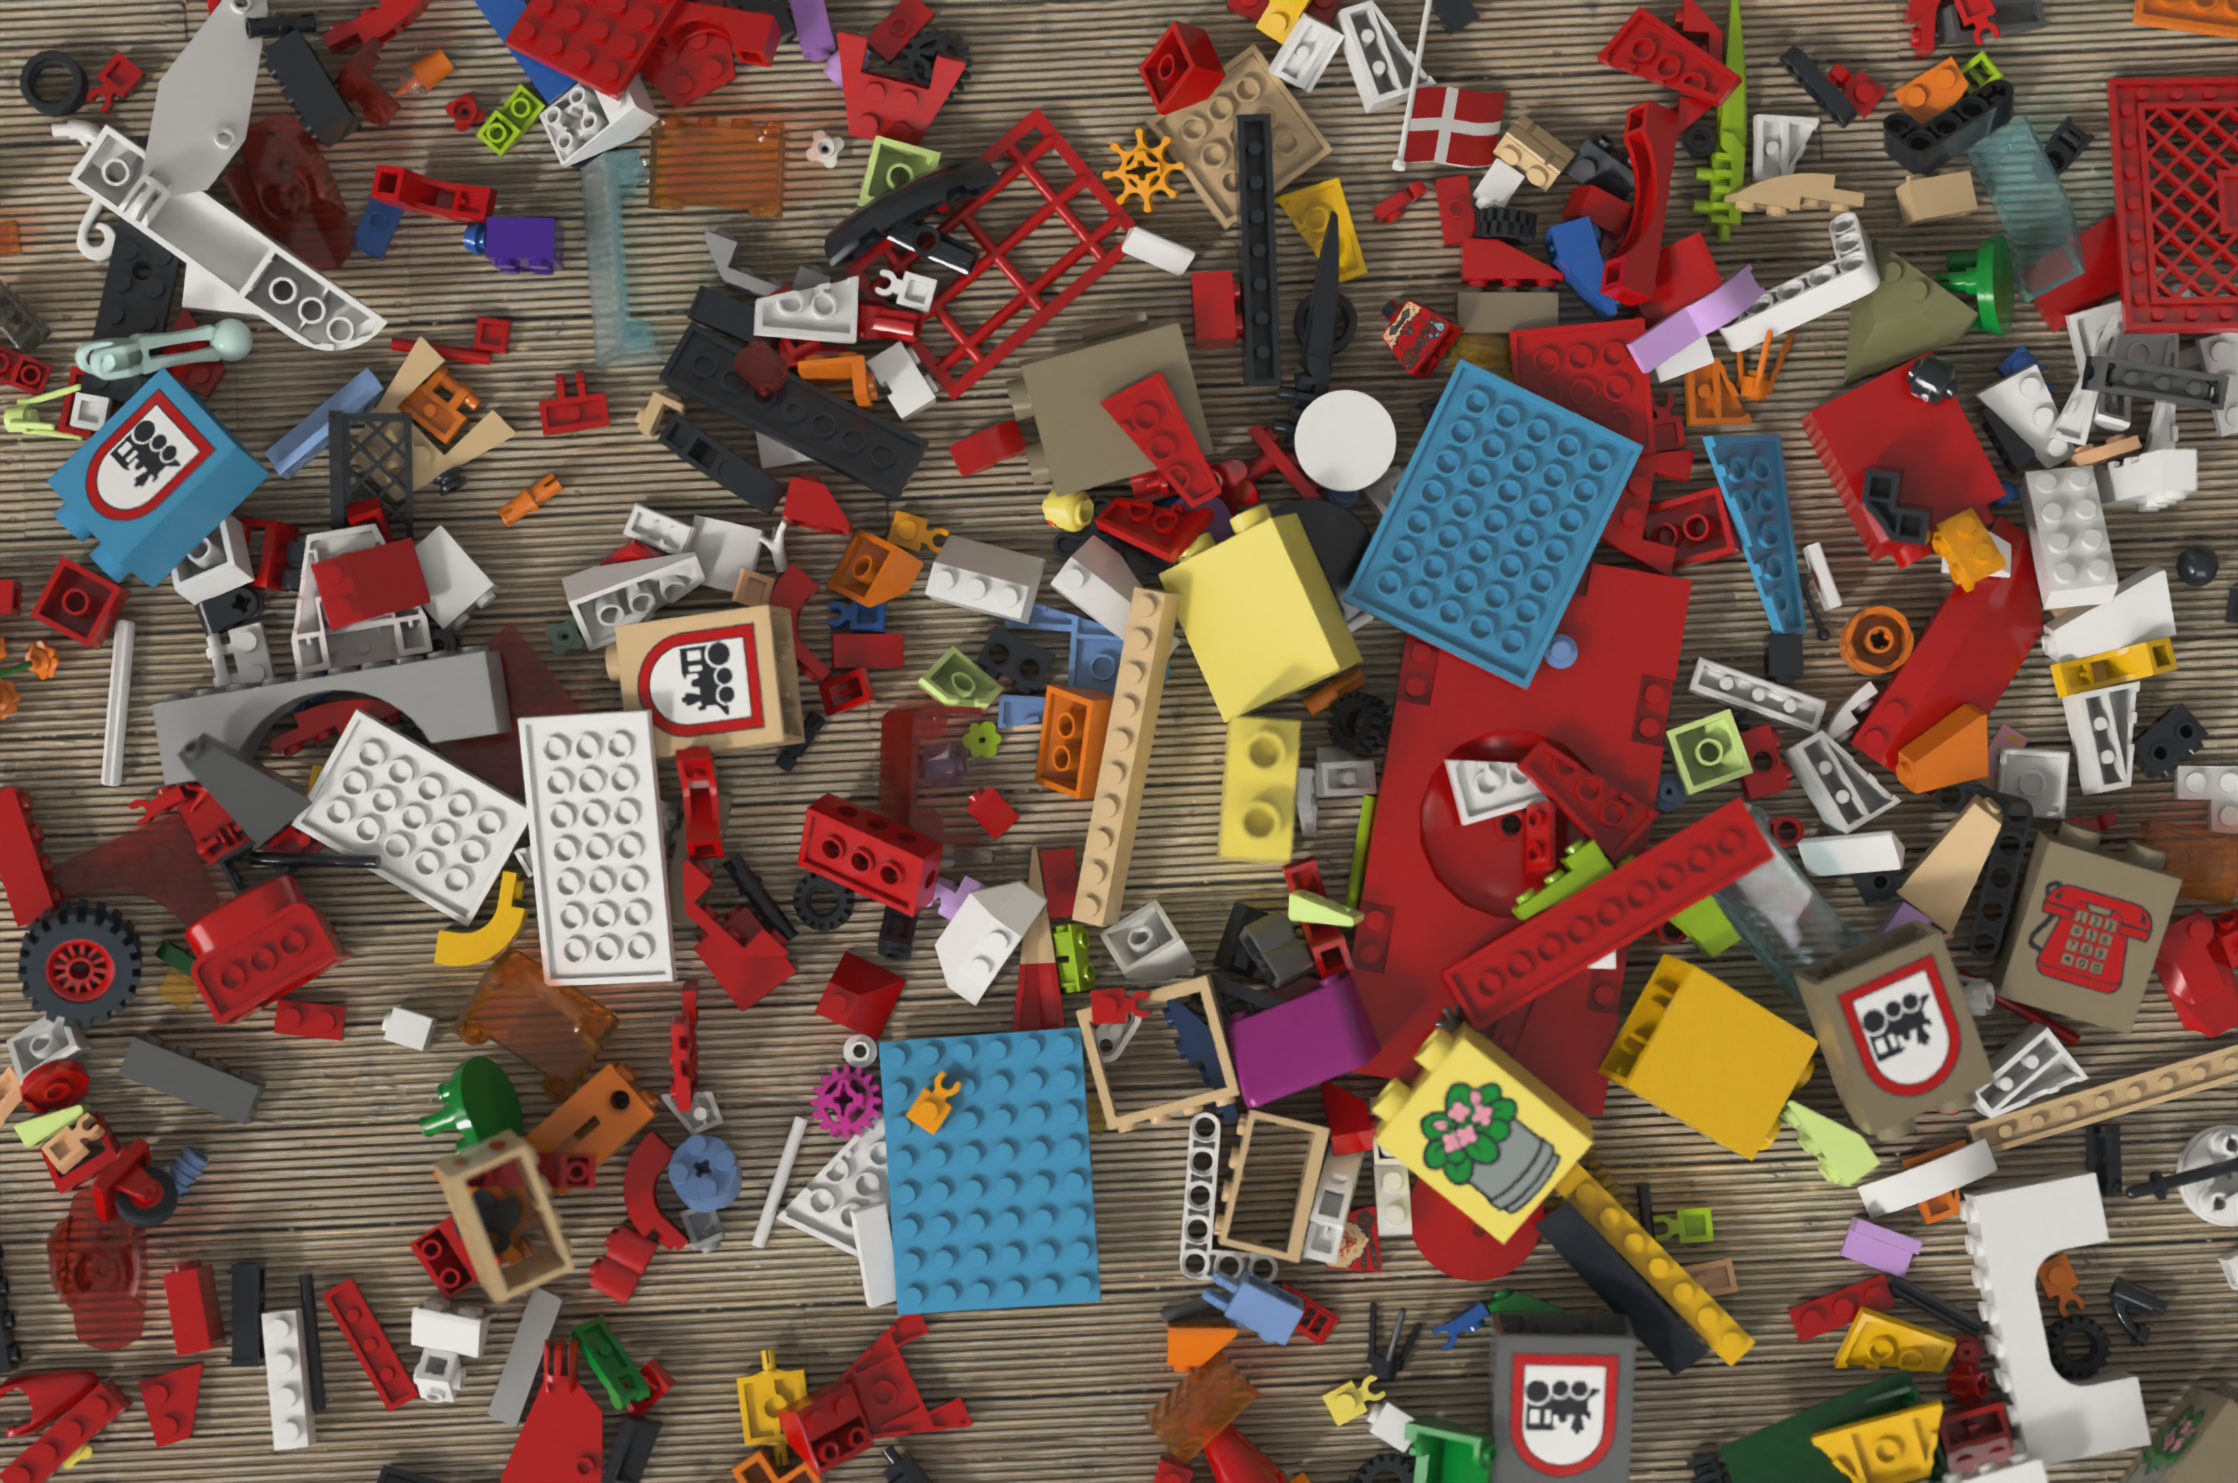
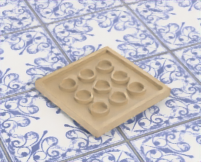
M1254 44L1223 66L1226 76L1207 100L1164 116L1157 114L1146 122V125L1160 144L1165 136L1174 138V143L1167 148L1166 152L1175 164L1178 162L1187 163L1188 168L1180 171L1225 231L1237 223L1233 118L1236 115L1271 113L1274 195L1333 153L1331 146L1281 79L1268 70L1269 63Z

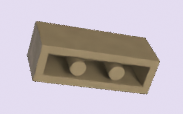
M1465 287L1463 292H1458L1455 297V323L1464 328L1458 338H1510L1509 331L1559 326L1558 292H1550L1548 287L1530 288V292H1516L1515 287L1496 288V292H1483L1482 287Z

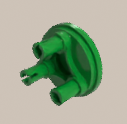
M1993 234L1990 238L1983 239L1976 251L1947 252L1946 265L1948 272H1936L1935 280H1939L1937 284L1948 292L1966 291L1968 295L1974 296L1977 308L1972 309L1980 315L1969 329L1978 328L1979 331L1994 333L1996 336L2007 335L2010 332L2013 321L2015 289L2012 257L2006 237L2003 234Z
M475 1056L463 1061L453 1072L450 1081L439 1084L437 1089L440 1100L445 1102L446 1105H444L442 1110L423 1116L419 1120V1127L432 1124V1126L421 1130L423 1135L428 1138L448 1129H459L464 1138H460L456 1142L457 1153L509 1129L518 1137H521L523 1133L522 1110L511 1081L495 1062L483 1056Z

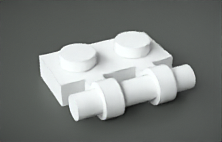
M262 622L228 630L230 644L222 645L219 633H213L208 638L206 637L209 647L206 649L207 658L212 660L216 676L213 678L215 688L226 687V692H229L228 685L247 682H258L259 687H262L261 680L276 678ZM234 654L238 673L229 674L225 656Z

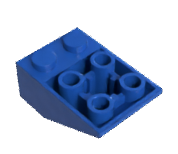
M1587 216L1550 227L1543 238V242L1551 267L1564 274L1562 282L1601 322L1612 321L1618 313L1616 308L1620 307V302L1600 293L1604 262L1607 260V257H1601L1598 244L1601 243V235L1597 224H1591L1590 217Z

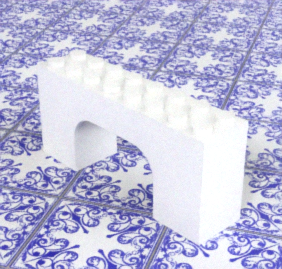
M2078 1169L1960 1192L1962 1201L1959 1202V1215L1962 1221H1966L1969 1233L1964 1236L1965 1246L1968 1254H1973L1975 1268L1971 1269L1972 1280L1975 1288H1980L1982 1301L1978 1302V1310L1981 1320L1987 1322L1989 1335H1985V1344L1988 1354L1994 1356L1996 1368L1992 1369V1378L1995 1388L2001 1391L2004 1409L2012 1434L2014 1452L2029 1451L2030 1454L2035 1453L2041 1458L2043 1465H2049L2151 1445L2138 1376L2119 1369L2089 1375V1377L2062 1379L2051 1364L2035 1288L2036 1274L2041 1263L2049 1255L2059 1250L2110 1241L2096 1173Z

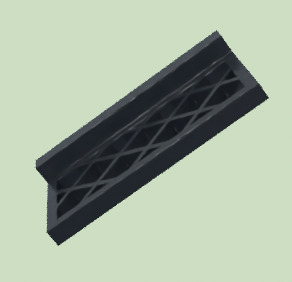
M329 410L331 531L351 528L347 515V506L355 503L351 499V493L362 484L375 497L378 496L381 503L392 512L387 517L388 524L397 517L406 525L407 537H393L394 541L412 537L414 544L411 413H343V410ZM350 422H365L373 432L359 443L350 434ZM373 422L382 423L377 427ZM389 422H405V434L396 443L381 431ZM377 434L391 447L379 459L375 458L365 448ZM350 441L356 446V448L351 453ZM404 441L405 453L399 448ZM360 451L374 463L362 476L351 467V459ZM394 451L405 460V467L396 476L382 464ZM377 468L382 470L391 479L379 493L365 480ZM351 475L357 479V481L352 486ZM404 475H406V486L400 481ZM394 484L406 493V500L398 508H394L383 497ZM405 507L406 518L400 513Z

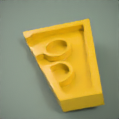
M1339 177L1275 198L1318 259L1331 211L1336 212L1339 228V283L1369 274Z
M1861 1306L1833 1362L1835 1368L1861 1365L1865 1366L1866 1369L1879 1370V1366L1899 1367L1909 1371L1943 1372L1957 1344L1955 1338Z

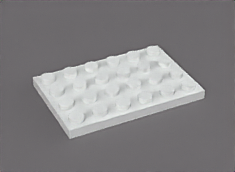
M358 708L308 795L312 804L296 816L292 823V826L341 854L379 855L381 857L380 868H367L368 870L469 927L526 829L528 815L526 804Z

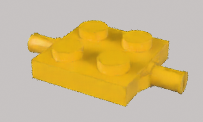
M775 1348L768 1349V1354L767 1349L760 1350L763 1365L762 1371L755 1375L737 1377L736 1380L745 1446L758 1444L773 1446L775 1466H781L782 1463L783 1465L789 1464L786 1445L788 1441L776 1411L808 1395L805 1368L792 1370L777 1368Z

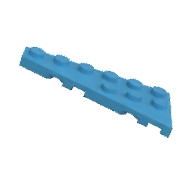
M1780 434L1711 435L1703 437L1704 445L1773 634L1798 635L1807 633Z

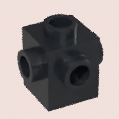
M1902 868L1899 870L1850 874L1866 905L1878 899L1886 901L1897 894L1896 891L1903 887L1899 879L1900 876L1904 875Z

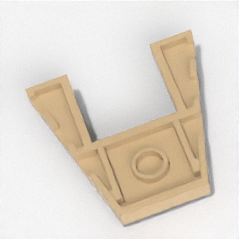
M422 335L418 338L373 413H404L398 405L445 361ZM492 409L444 454L412 422L413 492L431 483L441 473L465 464L513 437L517 432ZM382 422L373 423L378 427ZM389 422L381 431L396 443L405 434V422ZM367 424L357 438L359 443L373 432ZM378 434L365 446L377 459L391 448ZM405 441L399 446L404 453ZM354 444L350 449V453L356 448ZM361 451L353 457L365 471L374 464ZM394 451L382 464L396 476L405 467V460ZM379 468L370 474L382 488L391 481ZM404 475V476L400 479V481H401L405 486H406V475ZM396 484L387 491L396 502L406 497V493Z

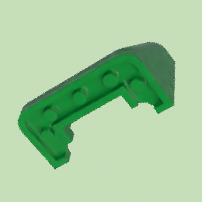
M1425 1416L1405 1423L1404 1440L1412 1441L1415 1446L1410 1448V1455L1416 1456L1414 1483H1490L1492 1464L1497 1456V1446L1493 1444L1491 1436L1431 1416Z

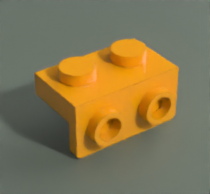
M1973 508L1936 524L1932 539L1933 548L1940 558H1945L1950 566L1949 572L1953 581L1957 585L1961 584L1966 593L1974 589L1975 582L2006 567L2007 561Z

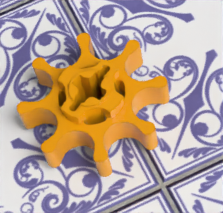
M1138 128L1135 130L1138 139L1137 145L1133 150H1125L1120 143H1112L1110 145L1111 150L1120 154L1122 165L1117 171H1104L1103 178L1112 179L1119 177L1123 180L1125 190L1116 199L1118 204H1127L1132 194L1139 193L1144 199V211L1151 213L1155 211L1153 196L1158 190L1165 191L1170 198H1178L1180 196V192L1169 185L1168 177L1173 170H1186L1188 165L1186 162L1171 164L1166 159V150L1174 143L1173 137H1163L1161 144L1156 148H1152L1146 141V129ZM1144 166L1158 167L1157 171H1151L1146 176L1133 174V170H1139V168Z

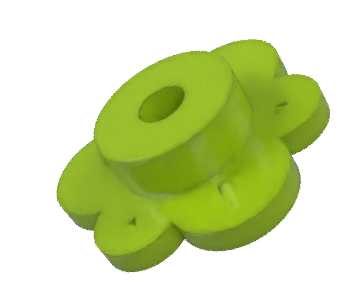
M985 721L981 725L977 723L971 724L969 727L970 733L965 734L962 739L964 747L971 749L970 753L974 758H979L981 755L985 758L994 757L997 753L996 745L1001 743V736L995 733V725L990 721ZM984 737L986 741L985 743H980L979 739Z

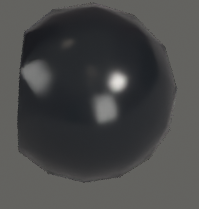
M2192 545L2185 548L2179 554L2176 562L2179 578L2193 587H2202L2211 583L2216 577L2219 568L2218 556L2205 545Z

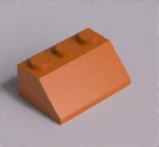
M1047 684L1035 783L1079 800L1095 798L1114 698L1113 695L1098 690Z

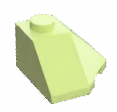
M954 646L918 681L919 687L945 708H987L1004 690L1003 686Z

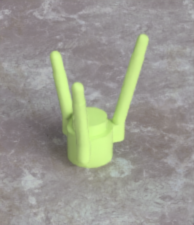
M82 384L67 386L31 398H18L17 406H8L5 409L4 423L7 431L83 440L81 437L59 433L53 423L39 422L37 409L31 408V405L79 391Z

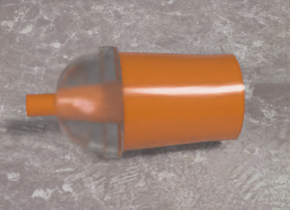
M438 48L415 64L404 68L405 71L400 76L401 88L396 90L395 93L398 97L405 92L412 97L425 96L431 88L455 69L441 49Z

